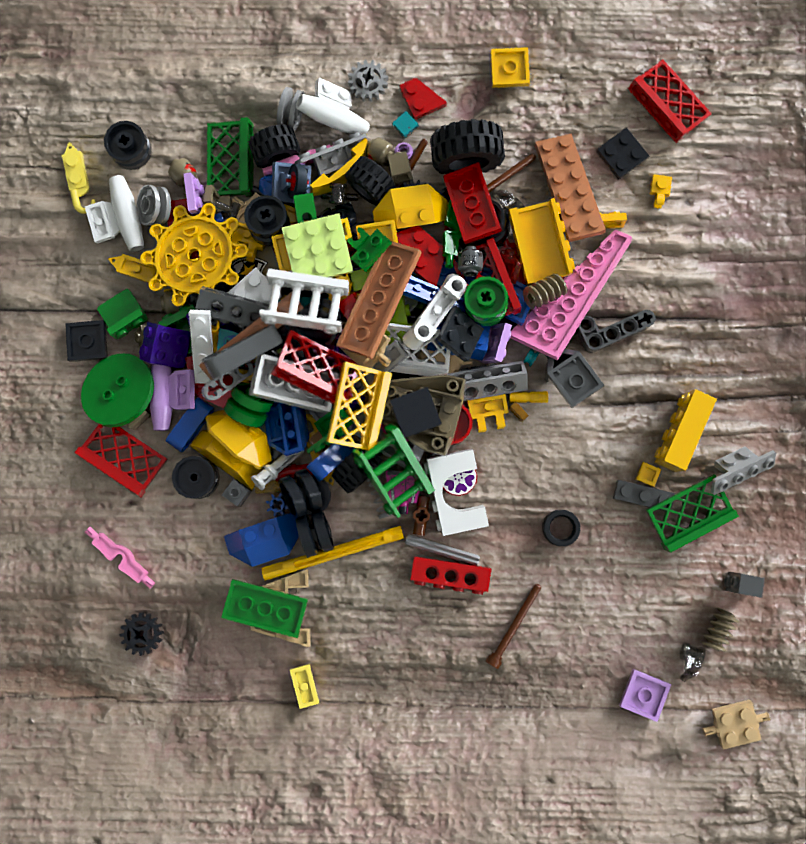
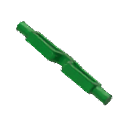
M449 200L444 225L454 229V231L446 230L443 233L442 256L446 257L445 268L452 269L453 259L458 255V244L462 234L451 200Z

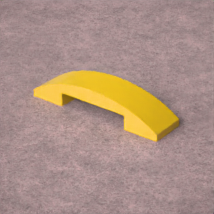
M366 138L351 149L352 159L330 178L323 173L310 184V191L313 193V196L333 191L347 182L346 172L360 156H366Z

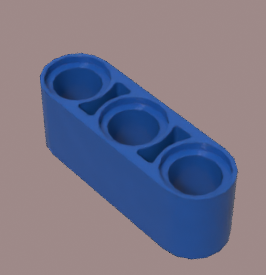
M200 397L196 398L195 409H187L167 436L166 442L183 453L205 425L206 416L212 414L215 408Z
M333 443L306 468L320 482L356 448Z

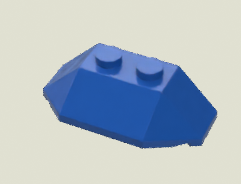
M274 401L271 410L266 412L265 427L268 444L285 456L304 451L310 438L305 409Z
M291 513L224 536L229 555L251 567L289 555L299 538L296 521Z

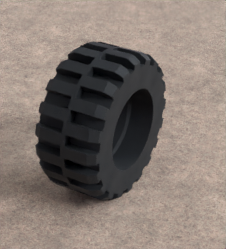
M471 119L452 122L435 130L430 138L432 165L440 174H449L478 162L482 173H486L500 166L505 159L503 131L493 121Z

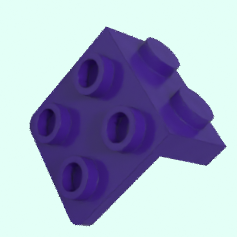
M147 322V326L143 331V344L139 349V359L152 364L184 368L191 340V332Z

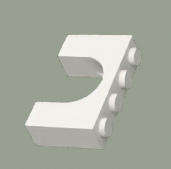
M473 449L448 453L446 456L439 455L426 458L427 463H424L426 475L430 474L431 484L435 489L432 492L435 501H432L434 513L438 512L439 520H436L438 532L442 531L443 536L489 526L484 505L466 509H455L450 507L443 499V486L450 476L477 469Z

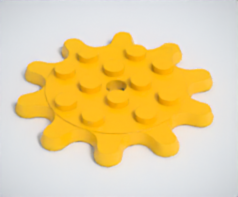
M211 203L204 204L200 213L196 216H190L184 206H176L173 209L174 222L171 226L164 227L160 224H153L150 227L149 232L157 240V246L151 251L143 252L140 256V261L144 265H154L157 269L156 275L149 281V288L152 291H160L165 287H171L173 290L172 303L175 306L185 305L187 298L191 294H199L202 286L215 289L219 283L224 282L227 285L234 286L239 281V276L231 269V264L238 258L246 257L248 253V248L245 244H236L231 240V236L239 227V222L233 217L228 218L224 222H217L214 219L216 208ZM194 251L199 252V258L191 259L190 256Z

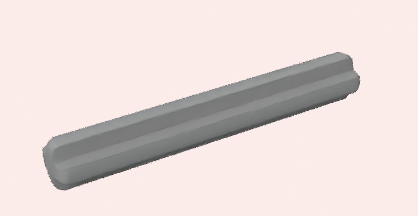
M410 534L407 535L405 540L406 545L475 566L478 565L480 560L478 555Z

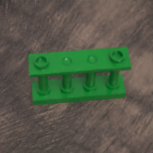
M388 424L384 427L387 433L385 439L364 454L356 449L352 450L355 456L354 462L359 468H363L384 503L383 508L386 513L399 518L401 515L396 509L399 505L418 491H423L430 495L435 489L399 428L393 424ZM390 444H394L397 449L395 454L373 470L368 460ZM399 460L404 461L405 469L382 486L377 477ZM408 476H413L415 480L414 485L392 501L387 492Z

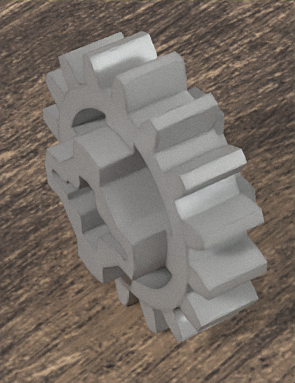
M364 60L363 65L357 62L358 68L352 67V73L348 74L350 79L348 80V85L351 87V93H355V98L362 96V101L369 98V101L372 102V97L378 100L379 93L384 95V89L388 88V75H385L386 69H381L380 63L374 65V60L370 64L367 63V60Z

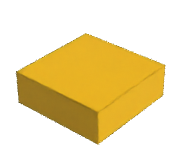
M642 462L635 480L655 487L661 469Z

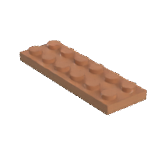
M572 134L537 141L535 148L552 198H555V202H558L560 205L561 214H559L560 221L564 222L567 240L572 242L605 234L606 229Z
M391 241L392 244L374 263L336 344L339 348L373 359L422 252L419 249Z

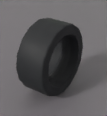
M555 510L545 517L542 523V532L549 543L556 546H568L578 539L580 523L572 512ZM557 517H565L571 521L572 533L566 539H557L551 534L550 524Z

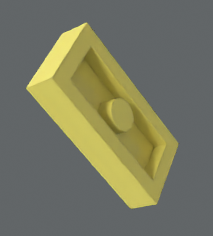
M310 664L290 669L299 709L319 704Z

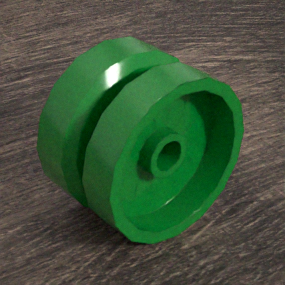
M487 276L479 277L467 286L464 294L465 311L475 322L481 326H492L499 323L505 317L508 309V292L502 282Z
M240 382L233 387L231 391L232 397L227 400L224 411L228 416L241 424L250 427H262L267 418L266 412L271 410L274 401L250 396L251 384Z

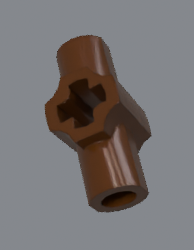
M418 496L417 509L413 512V518L415 519L413 534L425 536L426 523L430 520V513L428 512L430 497ZM420 510H424V514H427V518H423V521H418L419 518H416V513H420Z

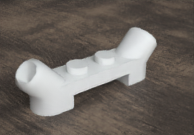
M452 273L446 277L443 285L412 327L403 336V342L408 348L418 350L426 341L432 338L437 331L438 325L466 290V282L461 276Z

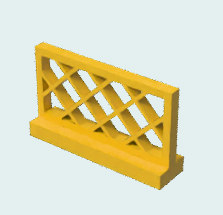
M348 362L343 363L327 442L369 450L377 444L392 373ZM349 368H353L358 375L352 381L347 376ZM368 373L375 374L373 383L368 386L364 376ZM361 380L364 389L357 393L352 384ZM349 387L354 396L346 401L343 397V392ZM367 392L370 399L367 404L363 405L359 396ZM356 399L360 409L353 413L348 404ZM345 407L350 416L341 421L339 410ZM363 411L366 416L365 422L359 425L355 416ZM352 419L356 428L348 433L344 424ZM341 427L345 436L339 440L333 439L335 430ZM357 431L361 435L360 444H355L351 438Z

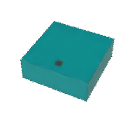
M407 111L392 122V125L404 138L418 127V123Z

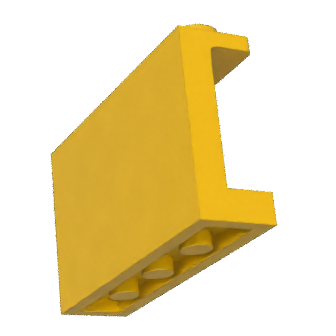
M555 198L550 199L548 202L517 209V207L511 208L508 211L527 286H531V284L537 283L539 280H543L552 274H558L561 277L570 276L575 269L574 261L572 258H569L568 251H570L569 241L565 240L563 234L566 231L565 225L559 218V214H561L560 205L558 202H555Z

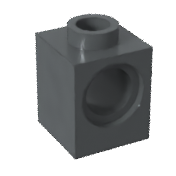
M233 479L222 496L236 506L241 507L252 491L239 481Z

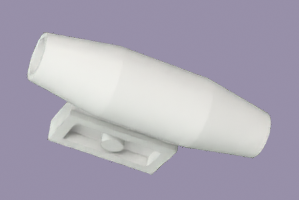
M318 78L315 82V97L301 94L297 99L296 109L321 124L348 134L359 132L362 135L367 134L369 130V123L349 110L351 107V92L328 81Z
M121 175L113 176L109 179L111 202L100 201L85 206L94 241L98 244L113 239L117 234L121 233L129 251L142 250L144 248L142 224L139 221L134 197L124 177Z

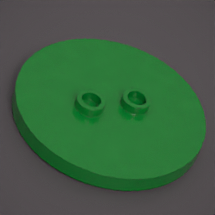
M114 354L101 360L90 370L82 386L81 403L87 416L105 427H119L134 421L145 411L153 396L154 380L151 369L144 361L132 354Z

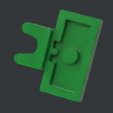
M358 227L357 231L360 233V238L356 241L349 238L347 242L356 250L351 259L367 272L392 242L378 229L370 236L361 227Z

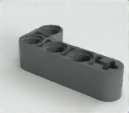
M643 310L599 330L595 320L590 316H585L582 322L588 323L589 330H584L580 323L576 333L585 351L595 353L648 329L654 324L656 317L652 311ZM642 318H643V319H646V318H647V320H648L647 322L644 321V322H642V323H640V324L638 325V322H639ZM624 324L631 326V332H627L624 329ZM607 331H610L614 334L613 340L607 337ZM589 339L596 340L597 347L590 346Z
M268 325L222 351L210 354L203 358L202 362L211 378L216 379L278 346L283 340L275 325Z

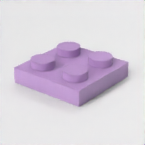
M185 173L184 182L188 211L192 216H196L204 205L202 196L205 190L192 173Z
M505 322L490 326L488 349L483 360H479V362L484 364L502 362L506 355L507 341L511 337V324Z
M632 669L619 706L658 722L671 684Z

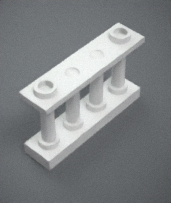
M268 269V282L273 288L268 311L260 310L261 321L269 325L278 323L324 330L329 334L341 333L342 324L336 320L340 297L348 296V280ZM282 287L293 289L288 314L276 312ZM302 290L313 292L308 317L296 315ZM322 293L333 295L328 320L316 318Z

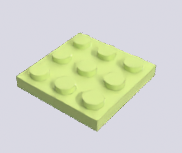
M340 214L282 227L292 272L328 278L353 272Z

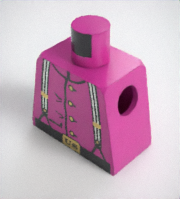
M386 470L387 482L402 471ZM408 476L388 491L392 501L414 485L415 480L413 476ZM419 491L397 507L400 514H408L409 503H417Z

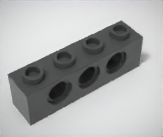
M202 286L195 310H210L211 316L219 318L218 321L226 324L234 322L238 324V327L245 329L255 321L252 319L251 314L253 312L260 313V310L268 311L269 304ZM213 302H220L223 309L220 311L215 310ZM239 307L242 310V315H234L232 308Z

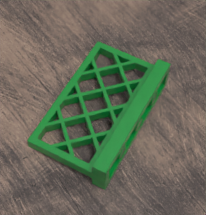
M248 117L240 118V121L207 123V185H214L218 180L223 185L217 191L219 196L245 195L250 197L254 195L251 192L254 186V158L248 143L254 135V124ZM233 127H239V133L233 138L228 132ZM220 128L223 132L215 139L213 137V129ZM228 135L232 140L224 147L219 142ZM237 143L239 151L233 156L228 150ZM219 145L223 150L215 157L213 149ZM228 153L232 158L226 165H223L219 160ZM236 161L239 163V169L233 174L228 168ZM218 162L223 168L215 175L213 167ZM228 171L232 176L224 184L219 178ZM235 179L239 181V190H231L228 186Z
M715 474L646 509L665 551L671 553L739 517L736 510L732 508L725 492H720V496L704 492L706 484L716 478ZM692 491L700 492L696 503L687 501L689 493ZM703 494L712 496L709 507L700 505ZM716 498L722 499L725 505L719 511L713 509ZM676 499L683 501L679 512L670 510L672 502ZM686 503L695 505L692 516L683 514ZM699 507L708 509L706 517L702 520L696 518ZM659 508L666 510L662 521L657 520L653 514ZM669 511L678 514L675 525L666 523ZM682 516L691 518L690 524L686 528L679 527ZM665 525L674 527L672 535L667 538L663 534Z

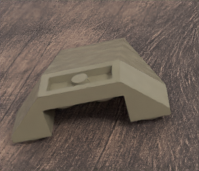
M436 375L390 380L381 423L385 426L393 424L400 430L390 400L428 387L442 424L406 439L426 452L446 456L453 442L459 420L466 379L450 375Z

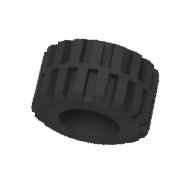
M273 125L255 133L248 142L255 164L260 168L272 166L273 162L293 155H299L301 151L295 132L290 125Z
M360 156L345 174L350 186L362 198L375 206L379 204L389 189L396 188L389 174L376 162L364 156Z
M356 448V450L362 452L363 454L368 451ZM353 452L335 468L331 476L347 493L353 492L368 478L363 468H359L354 462L355 456ZM376 454L368 460V463L374 470L382 463L383 459Z

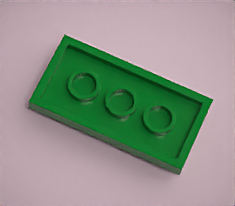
M232 579L221 618L298 638L308 599Z

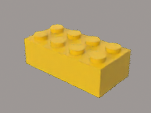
M696 389L680 396L677 402L678 410L670 418L671 426L669 430L666 429L662 436L664 442L655 452L654 457L656 460L654 463L674 472L686 471L716 403V398Z

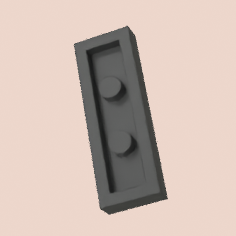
M617 480L613 499L652 507L675 495V493Z

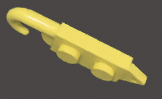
M68 142L65 154L62 155L68 188L75 210L79 213L87 214L85 208L81 206L79 197L84 196L89 191L83 154ZM92 199L91 204H94L95 200Z

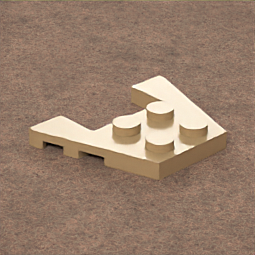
M309 569L268 583L262 587L288 594L289 588L309 587ZM251 626L252 631L281 638L292 643H298L306 647L311 646L310 628H301L298 638Z

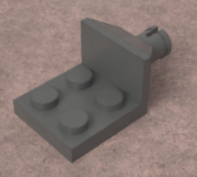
M564 349L558 361L546 356L548 360L546 363L545 381H552L571 408L604 387L603 382L579 351Z

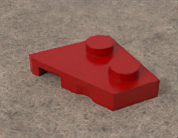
M417 78L399 85V89L414 120L447 106V102Z

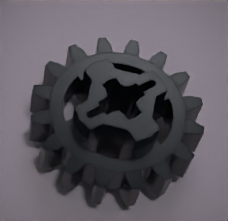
M140 612L138 616L136 614L131 615L132 620L129 618L125 619L127 625L120 627L124 630L123 633L119 634L120 637H124L121 644L126 643L127 647L125 650L132 649V655L138 651L140 656L144 655L145 651L147 654L152 653V648H158L156 642L160 643L163 640L159 637V635L164 633V631H159L162 623H156L157 617L151 619V613H148L146 616H144V612ZM137 621H145L147 623L141 625L140 623H137ZM141 630L144 631L143 637L139 636ZM138 643H143L144 645H147V646L141 647V646H137V644H138Z

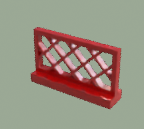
M664 59L641 76H637L628 88L675 143H678L686 134L712 114ZM662 67L666 72V76L657 75V69ZM644 79H653V86L648 85ZM657 80L666 81L665 88L657 87ZM670 82L676 83L678 90L670 89ZM657 92L665 93V100L660 99ZM669 94L678 95V102L670 101ZM682 96H687L690 99V103L682 102ZM669 105L677 106V113H673L669 109ZM681 108H690V115L681 114ZM694 109L700 110L703 116H694ZM681 119L690 120V126L686 128Z
M490 238L486 240V243L476 246V249L485 251L486 257L483 261V268L485 266L492 269L493 274L491 277H495L502 282L508 292V310L505 316L510 314L516 315L521 313L520 302L495 240ZM457 255L456 258L453 259V266L456 274L464 279L465 276L463 274L461 275V272L458 270V265L456 262V260L458 259ZM482 271L479 272L477 276H475V279L479 277H484L481 275Z
M290 330L271 375L335 404L338 390L337 382L340 381V378L335 379L331 370L338 368L341 373L344 362L358 364ZM291 338L298 340L301 347L293 349L290 342ZM308 348L316 349L319 356L311 358ZM303 350L307 360L299 362L295 352ZM291 354L295 363L290 365L284 362V356ZM330 356L334 358L336 365L329 367L325 357ZM321 359L325 368L317 370L313 361ZM309 363L313 372L309 374L304 372L301 365ZM354 369L352 374L347 375L350 381L357 377ZM327 372L331 381H323L319 374ZM349 387L343 392V397L346 401L352 397Z
M98 424L81 447L79 446L74 453L142 498L146 493L145 490L168 459L120 427H112L113 434L102 436L101 429L104 426ZM125 435L128 438L129 445L118 446L116 437ZM114 438L115 447L104 449L103 439ZM100 440L101 450L92 451L88 448L92 441ZM132 447H143L144 455L133 457ZM129 448L131 458L120 459L118 450ZM116 451L117 460L108 462L105 458V452ZM156 456L161 459L157 466L149 468V457ZM145 458L146 468L135 470L134 460ZM131 461L133 471L123 472L120 463ZM147 471L148 479L144 484H141L137 481L136 473Z

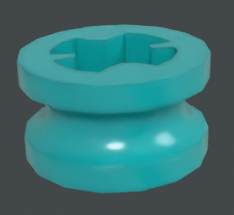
M531 348L523 360L524 364L528 363L531 367L540 352H534Z

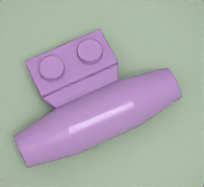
M152 364L151 372L154 380V392L149 407L153 430L168 431L170 429L173 409H195L194 370H179L172 373V369L169 366Z

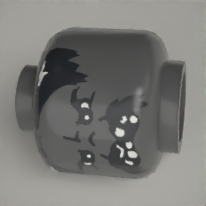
M467 246L465 250L460 251L458 254V270L467 277L477 276L483 269V254L476 247Z

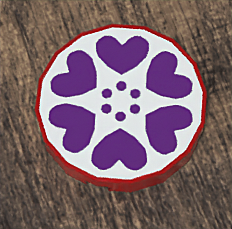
M476 469L450 476L444 483L443 489L455 496L469 493L477 483Z

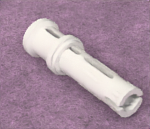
M304 451L289 456L282 454L271 465H265L261 472L251 477L253 483L260 490L265 489L266 484L272 479H277L278 473L303 454Z

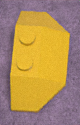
M429 184L389 189L372 211L374 223L395 220L396 229L438 223L445 220L448 202Z
M219 410L206 416L208 432L235 458L254 465L257 469H261L272 462L267 436L259 427L241 424L228 416L224 410Z
M208 430L202 431L190 444L193 449L251 491L256 486L251 477L261 472L263 467L257 469L254 465L235 458Z

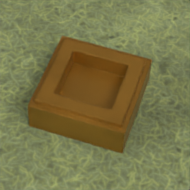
M514 402L509 407V410L520 422L529 416L517 402Z

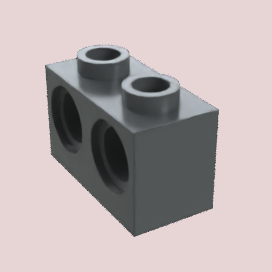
M728 571V575L724 579L725 591L762 598L765 578Z

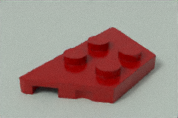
M414 226L397 232L399 244L419 249L422 252L413 272L423 281L437 286L445 258L442 256L443 246L420 226Z

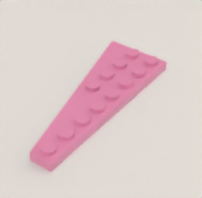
M614 230L600 243V246L592 254L590 253L586 257L584 262L575 267L570 276L563 279L567 285V294L561 295L560 298H555L554 301H549L548 304H543L539 308L535 306L526 316L522 326L517 324L510 330V338L558 361L630 245L632 236Z

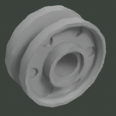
M285 87L278 105L277 125H286L288 122V125L296 131L302 117V112L296 109V102L298 97L304 94V91L297 90L293 98V89Z
M144 185L141 188L136 203L140 223L147 226L153 224L164 226L167 223L171 211V198L166 188L154 187L153 185Z

